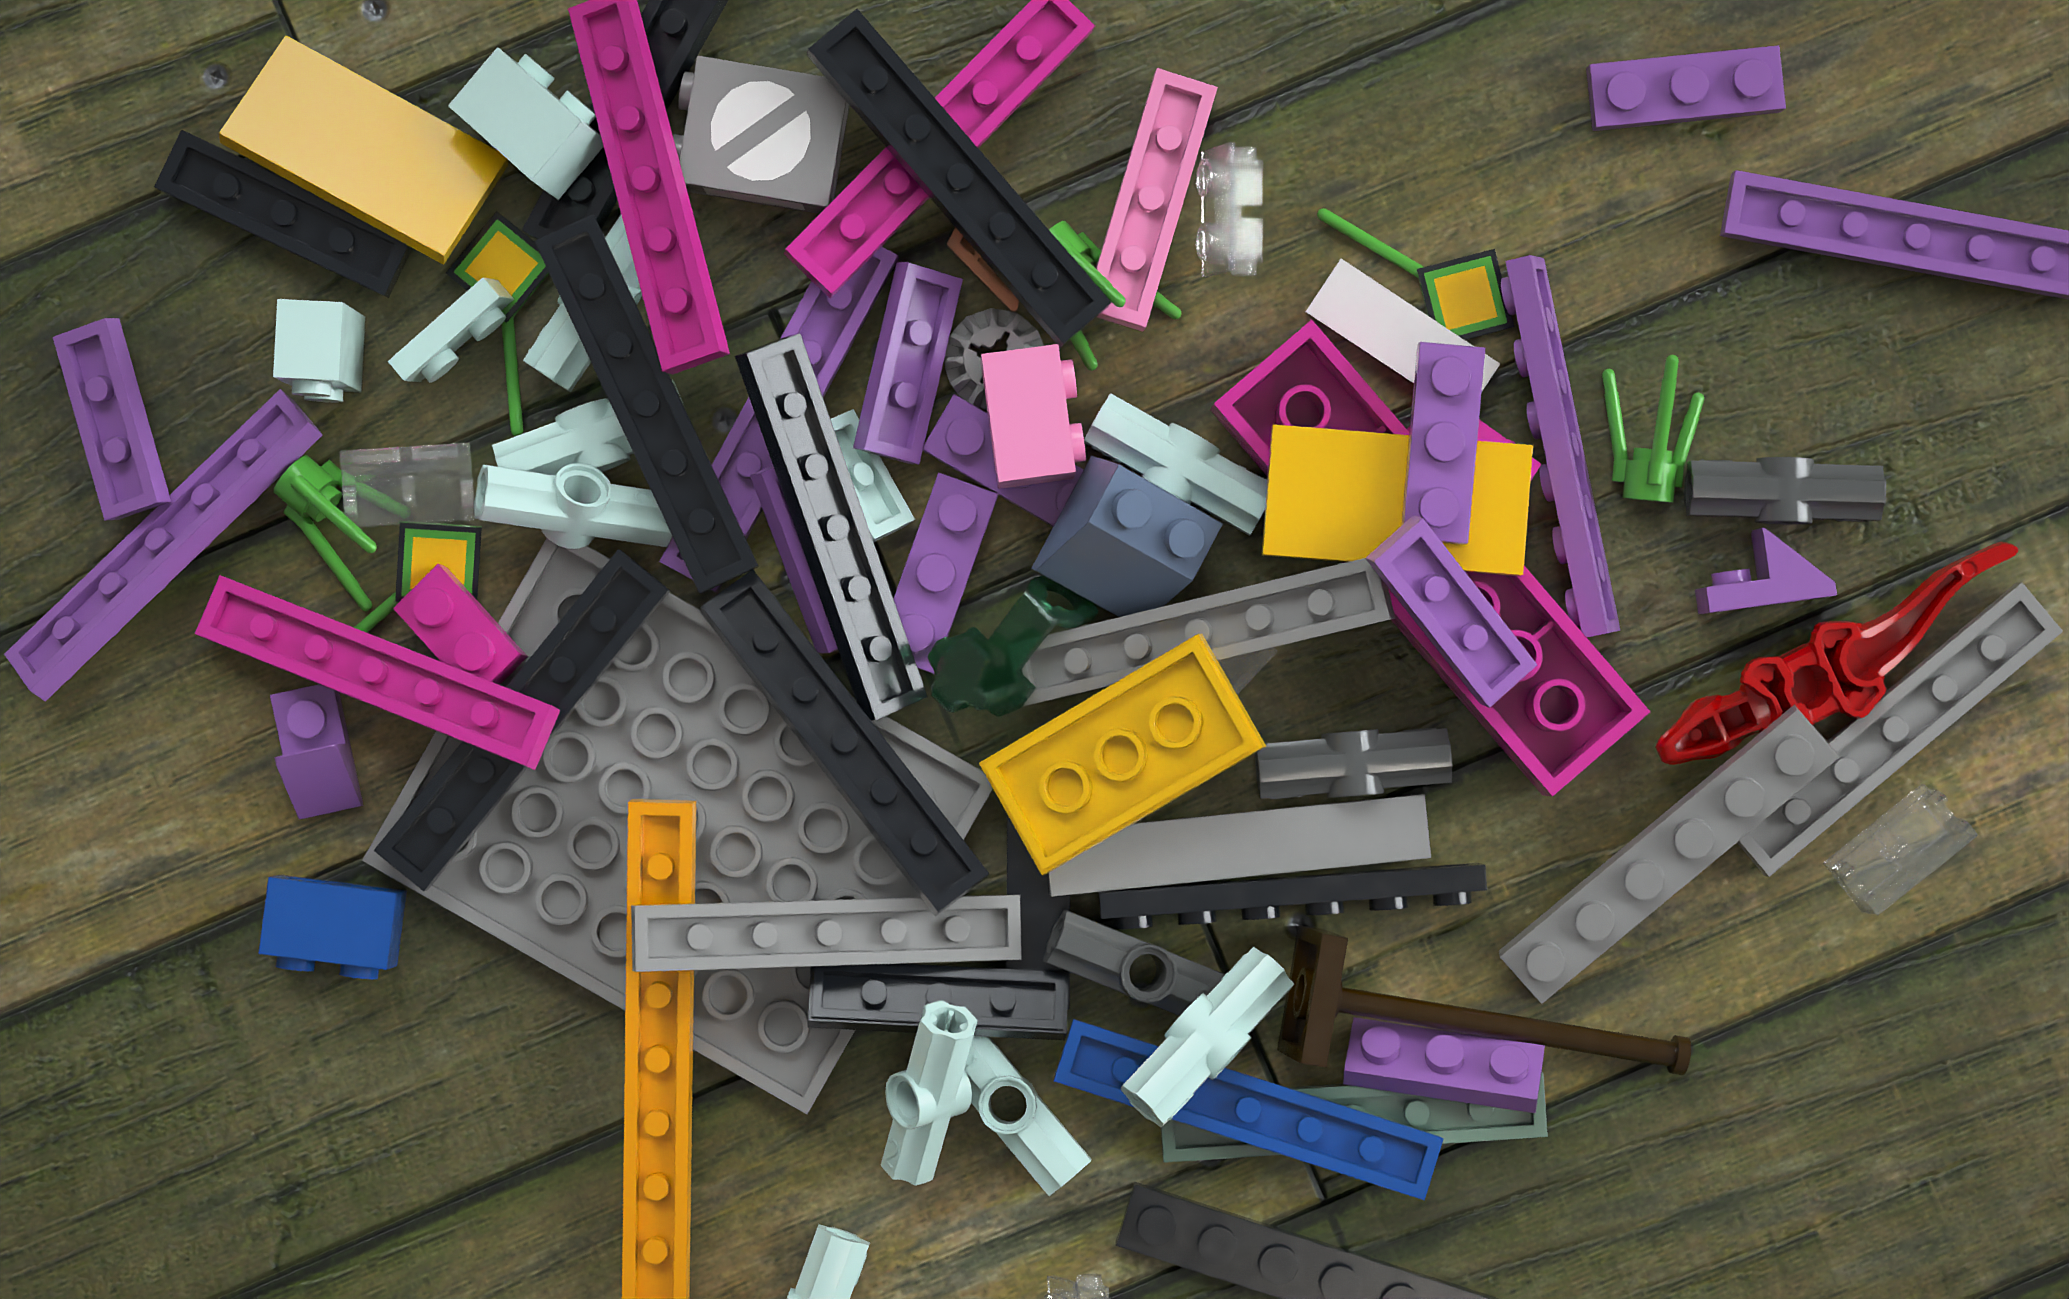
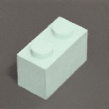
M497 47L448 106L531 181L559 200L604 147L601 135L590 126L596 115L568 90L560 99L554 95L548 87L555 78L527 54H524L517 63Z
M277 299L273 377L292 386V394L304 396V400L339 403L343 402V391L361 392L365 316L343 302Z

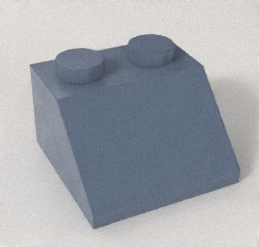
M1091 456L1031 569L1118 617H1123L1163 607L1190 584L1223 524L1125 467Z

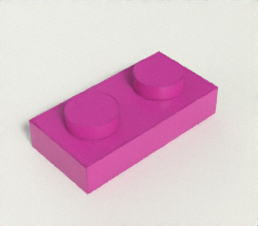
M437 564L393 608L441 662L498 685L528 657L455 575L443 565Z

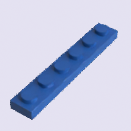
M1073 1019L1053 1081L1132 1106L1129 1099L1120 1089L1159 1046ZM1224 1068L1213 1080L1208 1077L1193 1093L1194 1095L1172 1118L1194 1127L1425 1200L1444 1139L1425 1131L1228 1068Z

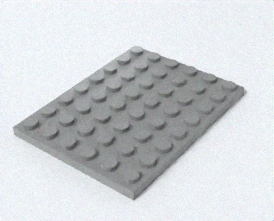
M546 538L498 622L528 656L500 684L501 686H508L610 558L589 546L579 549H568L558 546ZM671 593L660 603L549 740L536 769L533 770L527 767L427 891L421 890L374 852V849L462 742L437 731L435 732L362 860L625 1010L628 802L631 799L696 801L695 904L920 897L700 613L701 610ZM887 716L878 720H872L871 722L964 840L993 789L985 773ZM810 966L694 970L693 1050L805 1114H808L855 1030L807 1028Z

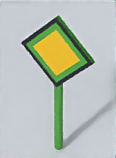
M1325 208L1318 211L1317 217L1319 220L1419 279L1427 315L1462 339L1467 340L1514 327L1512 315H1509L1502 296V275L1495 249L1424 267Z
M496 211L447 270L446 274L467 291L483 277L498 280L514 298L511 303L501 310L506 316L501 326L510 429L513 436L523 434V419L514 316L549 275V271L535 242Z
M400 521L396 592L354 628L366 633L369 632L394 610L393 608L437 564L447 567L477 600L482 526Z

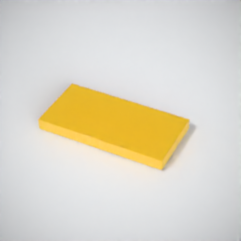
M288 36L284 37L219 132L220 143L443 265L508 166V159L498 150Z
M1273 424L1271 429L1262 556L1350 562L1366 558L1401 527L1409 435ZM1477 441L1468 544L1443 543L1465 572L1523 575L1533 445Z
M1197 634L979 762L1038 870L1041 875H1045L1265 748L1266 745L1203 634Z

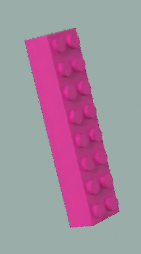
M1312 319L1218 399L1210 409L1267 477L1273 424L1400 435L1410 434ZM1525 566L1522 576L1466 572L1537 663L1534 669L1490 708L1477 701L1389 589L1395 619H1391V621L1541 795L1554 796L1651 712Z

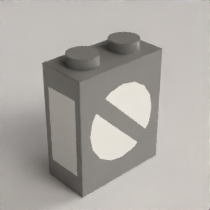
M697 56L695 72H684L679 93V109L688 111L684 135H673L687 192L820 214L835 197L850 105L824 76Z

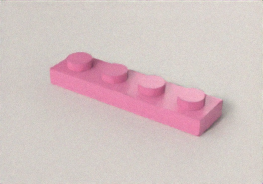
M1159 68L1156 69L1096 269L1125 297L1126 302L1123 307H1116L1111 303L1097 318L1142 332L1145 330L1218 87Z

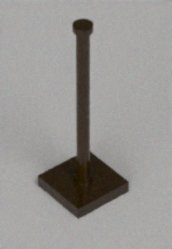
M1298 925L1289 976L1294 986L1286 994L1277 1051L1301 1064L1327 1068L1334 1020L1338 1013L1662 1065L1667 1066V1070L1671 1074L1684 1075L1689 1067L1691 1041L1688 1037L1674 1035L1671 1041L1342 987L1341 978L1348 938L1324 929Z

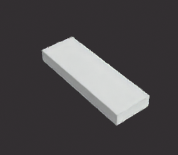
M1343 259L1339 260L1306 310L1308 314L1413 383L1417 344L1419 342L1473 346ZM1486 354L1482 391L1500 365L1499 362Z

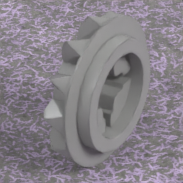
M990 308L966 316L949 336L944 359L947 377L956 393L975 407L987 410L984 384L981 383L983 379L981 358L977 356V352L970 349L971 345L979 349L981 347L992 349L997 341L1001 342L1005 334L1009 336L1006 341L1008 346L1006 351L1044 346L1037 329L1016 312Z

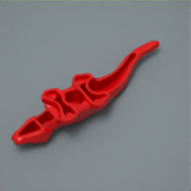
M1998 542L1934 572L1900 604L1874 620L1863 624L1850 621L1819 622L1814 626L1808 643L1800 645L1779 657H1758L1750 660L1741 672V685L1738 690L1725 696L1711 695L1696 699L1689 704L1680 718L1661 735L1655 746L1661 761L1669 765H1677L1693 760L1719 757L1737 747L1743 739L1761 733L1794 704L1812 725L1837 712L1856 719L1867 716L1886 693V687L1883 682L1885 675L1919 643L1954 594L1978 574L2015 556L2019 551L2018 547L2007 542Z

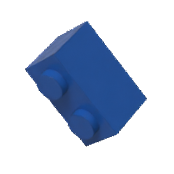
M288 875L268 877L259 954L277 956V968L314 971L315 963L319 961L341 964L339 972L341 976L378 979L379 969L388 970L396 967L398 964L407 890Z

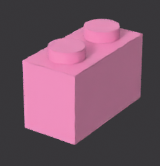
M1058 344L981 354V370L998 489L1074 479L1076 473L1075 462L1086 461L1081 423L1069 424L1066 399L1077 398L1072 359L1060 360Z

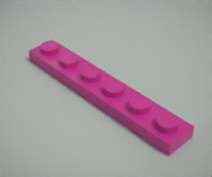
M588 0L570 7L568 11L661 369L663 372L673 375L729 355L726 336L637 0Z
M1031 0L935 99L979 148L1093 32L1095 25L1069 0ZM885 148L785 249L784 255L831 299L930 197L892 153Z
M221 575L217 580L194 633L204 639L533 770L538 765L560 712L559 709L552 705Z

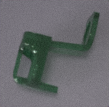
M1043 575L1033 578L1026 587L1025 593L1017 600L989 639L974 626L968 628L965 633L951 638L944 637L936 641L927 656L935 675L931 687V696L947 712L951 713L971 707L978 711L985 709L997 717L1015 712L1023 707L1036 688L1023 675L1022 668L1054 626L1058 625L1070 629L1077 628L1092 621L1097 615L1098 609L1089 600ZM1047 591L1056 592L1064 596L1073 605L1074 610L1064 609L1059 605L1053 607L1046 601L1048 597Z

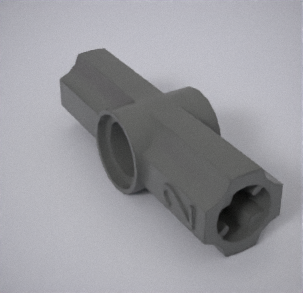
M1801 457L1756 458V462L1691 460L1687 463L1684 481L1686 516L1755 518V523L1782 525L1812 524V520H1836L1837 522L1882 520L1883 509L1886 503V480L1883 466L1814 464V459Z
M1447 728L1412 729L1379 734V729L1322 734V739L1265 743L1266 747L1255 753L1256 780L1260 799L1303 797L1304 795L1327 793V798L1384 793V788L1452 783V754Z
M1067 910L1062 911L1052 928L1043 959L1048 964L1178 1016L1202 993L1207 996L1222 981L1221 979L1225 975L1166 951L1160 946L1144 942ZM1149 954L1156 964L1155 977L1146 987L1137 989L1130 981V966L1140 955Z

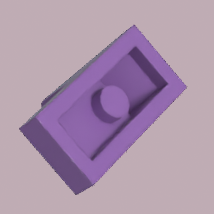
M1759 528L1751 532L1757 580L1751 581L1750 569L1711 574L1713 586L1695 589L1698 615L1837 595L1836 583L1765 528Z
M318 684L270 695L283 754L282 756L274 757L275 763L298 818L305 819L364 806L339 692Z

